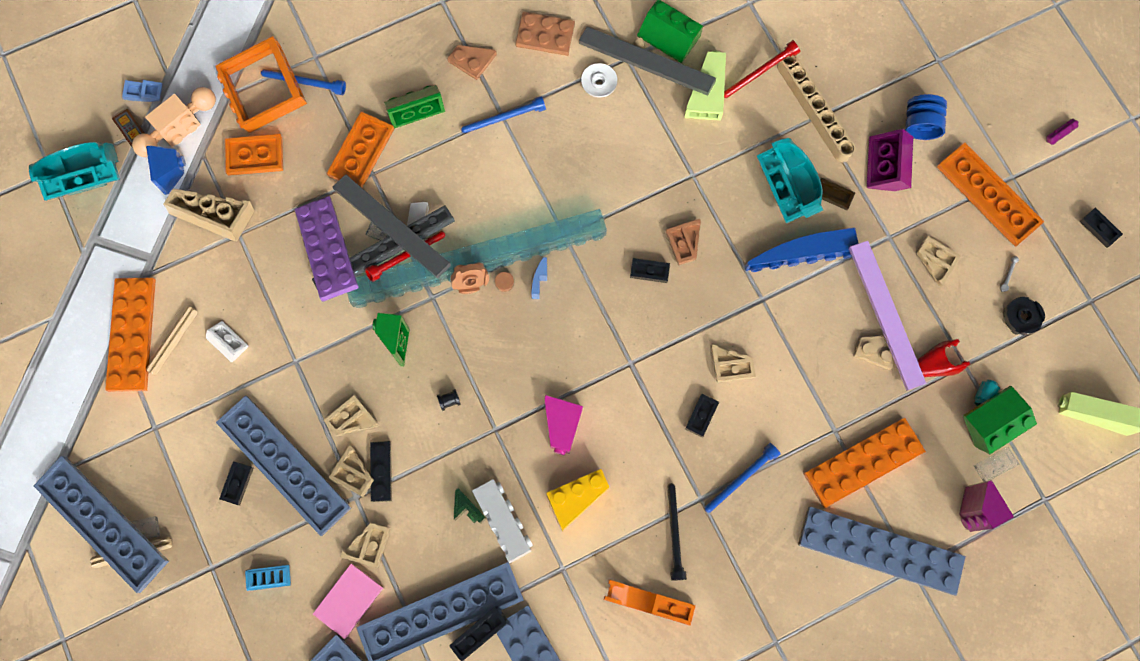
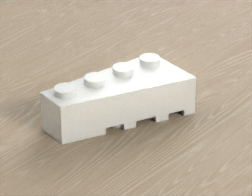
M493 479L472 490L484 515L487 517L492 531L496 535L500 547L505 552L508 562L512 563L532 552L530 547L533 545L528 535L523 536L520 530L523 526L519 518L514 519L511 513L514 509L509 499L505 501L502 496L505 491L500 482L495 483Z

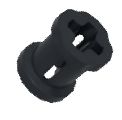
M456 389L444 395H437L442 411L454 405H461Z

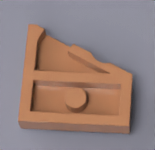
M457 45L447 60L450 64L478 80L497 55V51Z
M700 219L666 229V235L678 266L694 261L697 258Z

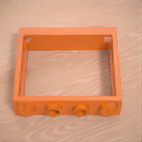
M274 36L215 65L218 71L217 78L225 87L223 92L231 101L229 106L238 117L236 122L240 125L241 129L244 128L249 133L307 104L284 51ZM273 53L293 97L249 119L230 75Z

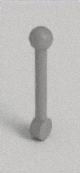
M1017 256L1011 258L1012 263L1004 284L1000 286L1002 292H1006L1009 289L1010 277L1015 264L1019 261Z

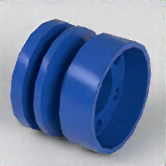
M932 94L918 95L909 99L907 102L906 114L908 118L906 119L905 131L912 135L913 139L932 140L942 137L946 131L947 100Z

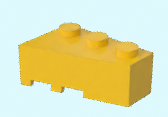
M602 469L546 493L562 532L609 489Z

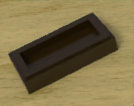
M821 178L822 200L848 210L855 192Z

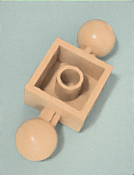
M206 87L196 88L191 95V102L187 105L175 94L169 97L145 116L156 130L151 134L142 133L137 135L132 142L134 152L141 157H148L146 146L158 147L157 143L163 138L171 147L181 143L183 138L193 133L201 125L193 114L198 110H210L215 105L216 97L213 91Z

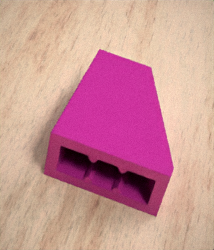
M545 395L551 449H554V453L559 455L570 454L583 406Z

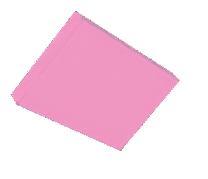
M350 564L313 615L342 638L346 639L383 590V587L355 565Z

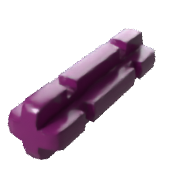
M1074 118L1070 119L1047 135L1046 142L1054 145L1078 128L1079 122Z

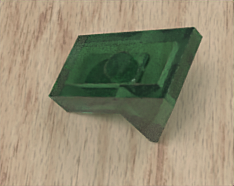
M459 488L455 490L454 520L456 521L468 510L467 516L475 524L478 521L482 524L487 518Z

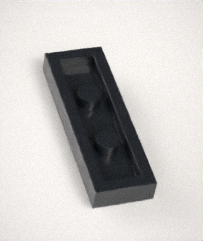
M370 442L371 477L374 480L371 484V502L392 501L391 442Z
M495 606L451 643L449 647L460 661H464L506 626L509 620L499 607Z

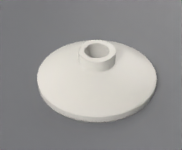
M597 63L590 65L582 74V87L593 97H606L615 90L617 75L606 64Z

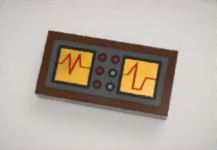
M128 109L112 118L131 147L133 139L137 135L145 133Z

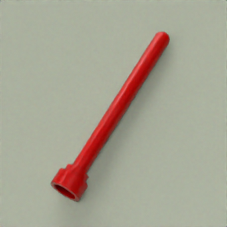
M792 40L787 43L784 51L725 90L724 98L730 97L786 57L799 54L801 51L796 42Z
M440 231L424 241L428 245H432L443 239L445 232ZM404 251L379 266L371 265L365 268V273L369 280L374 282L380 278L382 272L411 256Z

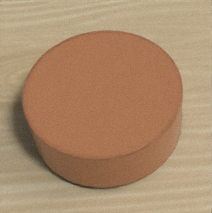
M508 272L499 273L495 278L497 289L502 292L510 291L514 286L513 276Z

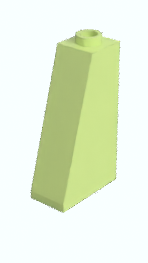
M708 51L700 72L715 77L716 82L708 96L693 90L686 108L685 118L721 120L724 107L726 53Z
M1074 392L1063 395L1059 400V414L1126 436L1140 432V408Z

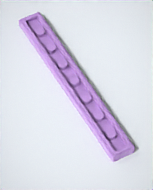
M865 241L849 247L906 391L927 384L869 242Z

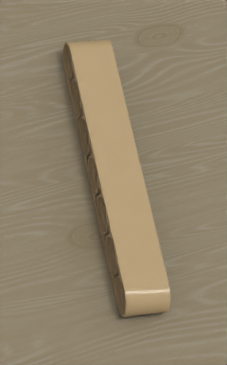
M793 55L786 57L778 63L780 74L834 158L839 162L848 161L855 150L854 143L798 57Z

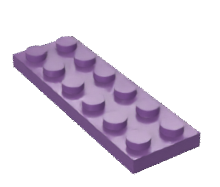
M327 196L295 208L321 301L324 302L358 289L359 286L331 197Z

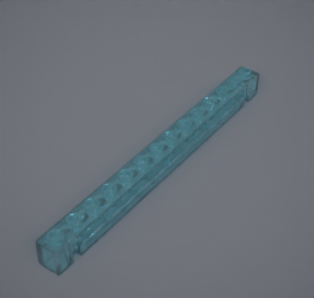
M598 209L442 253L440 255L450 262L451 266L438 279L417 261L389 268L382 272L380 278L374 282H371L367 275L356 278L359 288L347 292L349 302L353 307L362 308L370 302L379 303L391 296L400 297L409 291L418 292L423 287H436L441 282H451L450 277L454 273V268L458 265L465 266L481 262L487 271H492L497 266H510L515 261H527L536 255L545 256L553 250L562 251L567 249L568 246H580L592 239L594 241L601 240L606 236L607 228L601 210Z

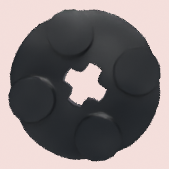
M1029 297L1014 299L1003 311L1006 325L1016 335L1035 333L1042 327V323L1045 320L1043 307L1037 301L1034 302L1029 299ZM1022 311L1024 314H1028L1026 320L1020 316Z

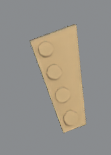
M172 189L163 203L170 215L237 242L255 212L250 201H236L234 198L228 197L226 199L218 198L215 195L209 194L207 196L199 195L197 192Z

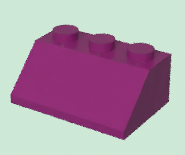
M904 129L869 137L868 189L900 191L911 188L914 137Z
M992 480L965 487L959 515L962 518L963 526L970 532L994 529L1014 517Z

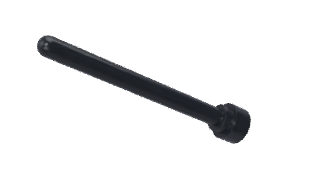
M673 483L668 484V500L674 563L670 577L671 581L687 580V574L681 562L676 488Z

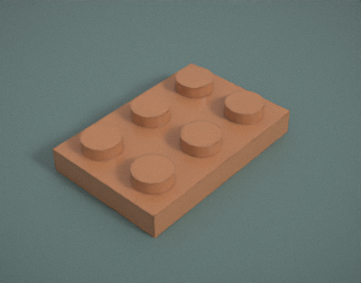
M523 12L516 47L569 56L575 21Z

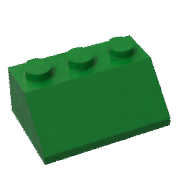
M657 0L647 13L637 37L642 38L645 42L682 63L701 37L703 25L663 1Z
M437 85L426 86L422 90L411 91L404 96L393 97L384 102L394 129L445 112Z
M378 313L377 319L374 318L373 330H375L376 335L398 364L404 367L410 329L402 315Z
M1008 386L963 415L974 446L989 455L1037 425L1032 408L1013 386Z

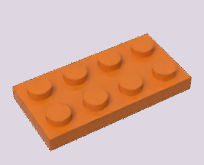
M360 112L331 164L327 175L338 181L344 175H347L363 188L392 135L394 126Z

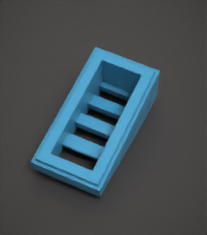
M290 565L245 571L247 591L291 586ZM283 570V582L280 583L279 571ZM274 571L275 583L271 584V572ZM262 573H265L266 584L264 585L262 580ZM254 574H256V577H257V585H256V586H255V581H254Z

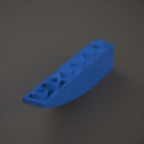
M855 228L821 232L791 240L748 261L745 271L758 272L762 268L768 267L770 269H778L782 265L793 267L802 262L813 264L818 262V260L832 261L836 257L842 256L844 259L851 258L852 255L849 247L859 244Z

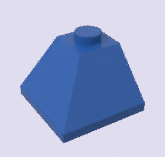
M146 146L151 181L165 195L169 194L184 175V166H186L184 156L180 155L176 149Z

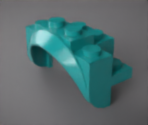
M785 138L771 143L773 148L757 155L786 223L802 216L808 218L823 211L821 205L823 190L819 175L808 156L792 139Z
M86 142L61 149L30 164L29 175L31 182H38L44 201H48L65 195H75L103 187L107 183L120 180L115 163L119 162L113 144Z

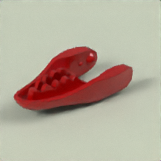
M959 339L943 341L917 360L924 377L957 375L970 365L969 361H963L960 365L954 366L948 361L945 349L947 347L950 348V346H958Z

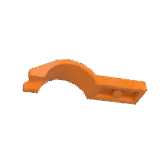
M608 580L610 587L607 596H604L603 600L691 626L696 605Z

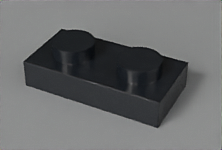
M1096 207L1080 220L1106 248L1123 235Z
M633 258L630 278L667 283L670 263Z
M701 394L685 430L703 438L719 401Z
M233 461L219 500L240 506L254 467Z

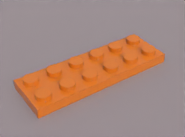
M963 143L937 166L1015 247L1044 223L966 143Z
M115 278L105 390L108 392L147 391L149 372L146 368L150 361L156 282L154 278Z
M903 418L805 472L804 476L823 508H827L926 451L906 418Z

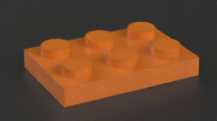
M281 134L226 138V174L230 176L283 171V141Z

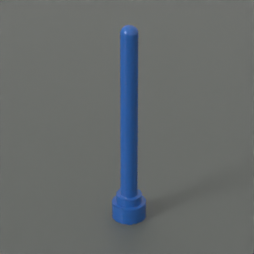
M261 71L263 77L285 81L283 74L280 72ZM294 75L299 84L330 89L336 95L343 96L345 94V81L327 82Z
M542 96L536 97L530 104L463 126L461 131L462 133H468L533 110L544 111L546 110Z
M769 443L764 448L763 455L705 506V511L707 513L712 512L768 460H775L781 455L779 450L772 443Z

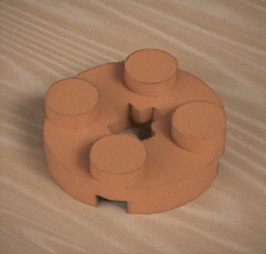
M481 262L465 266L458 265L454 268L450 281L454 290L457 289L461 294H471L479 291V287L483 284L484 286L488 284L489 275L484 264Z

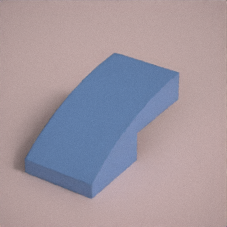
M125 80L122 98L123 100L141 102L160 101L163 84L143 80V83Z
M547 257L542 258L536 269L532 283V299H540V281H547Z

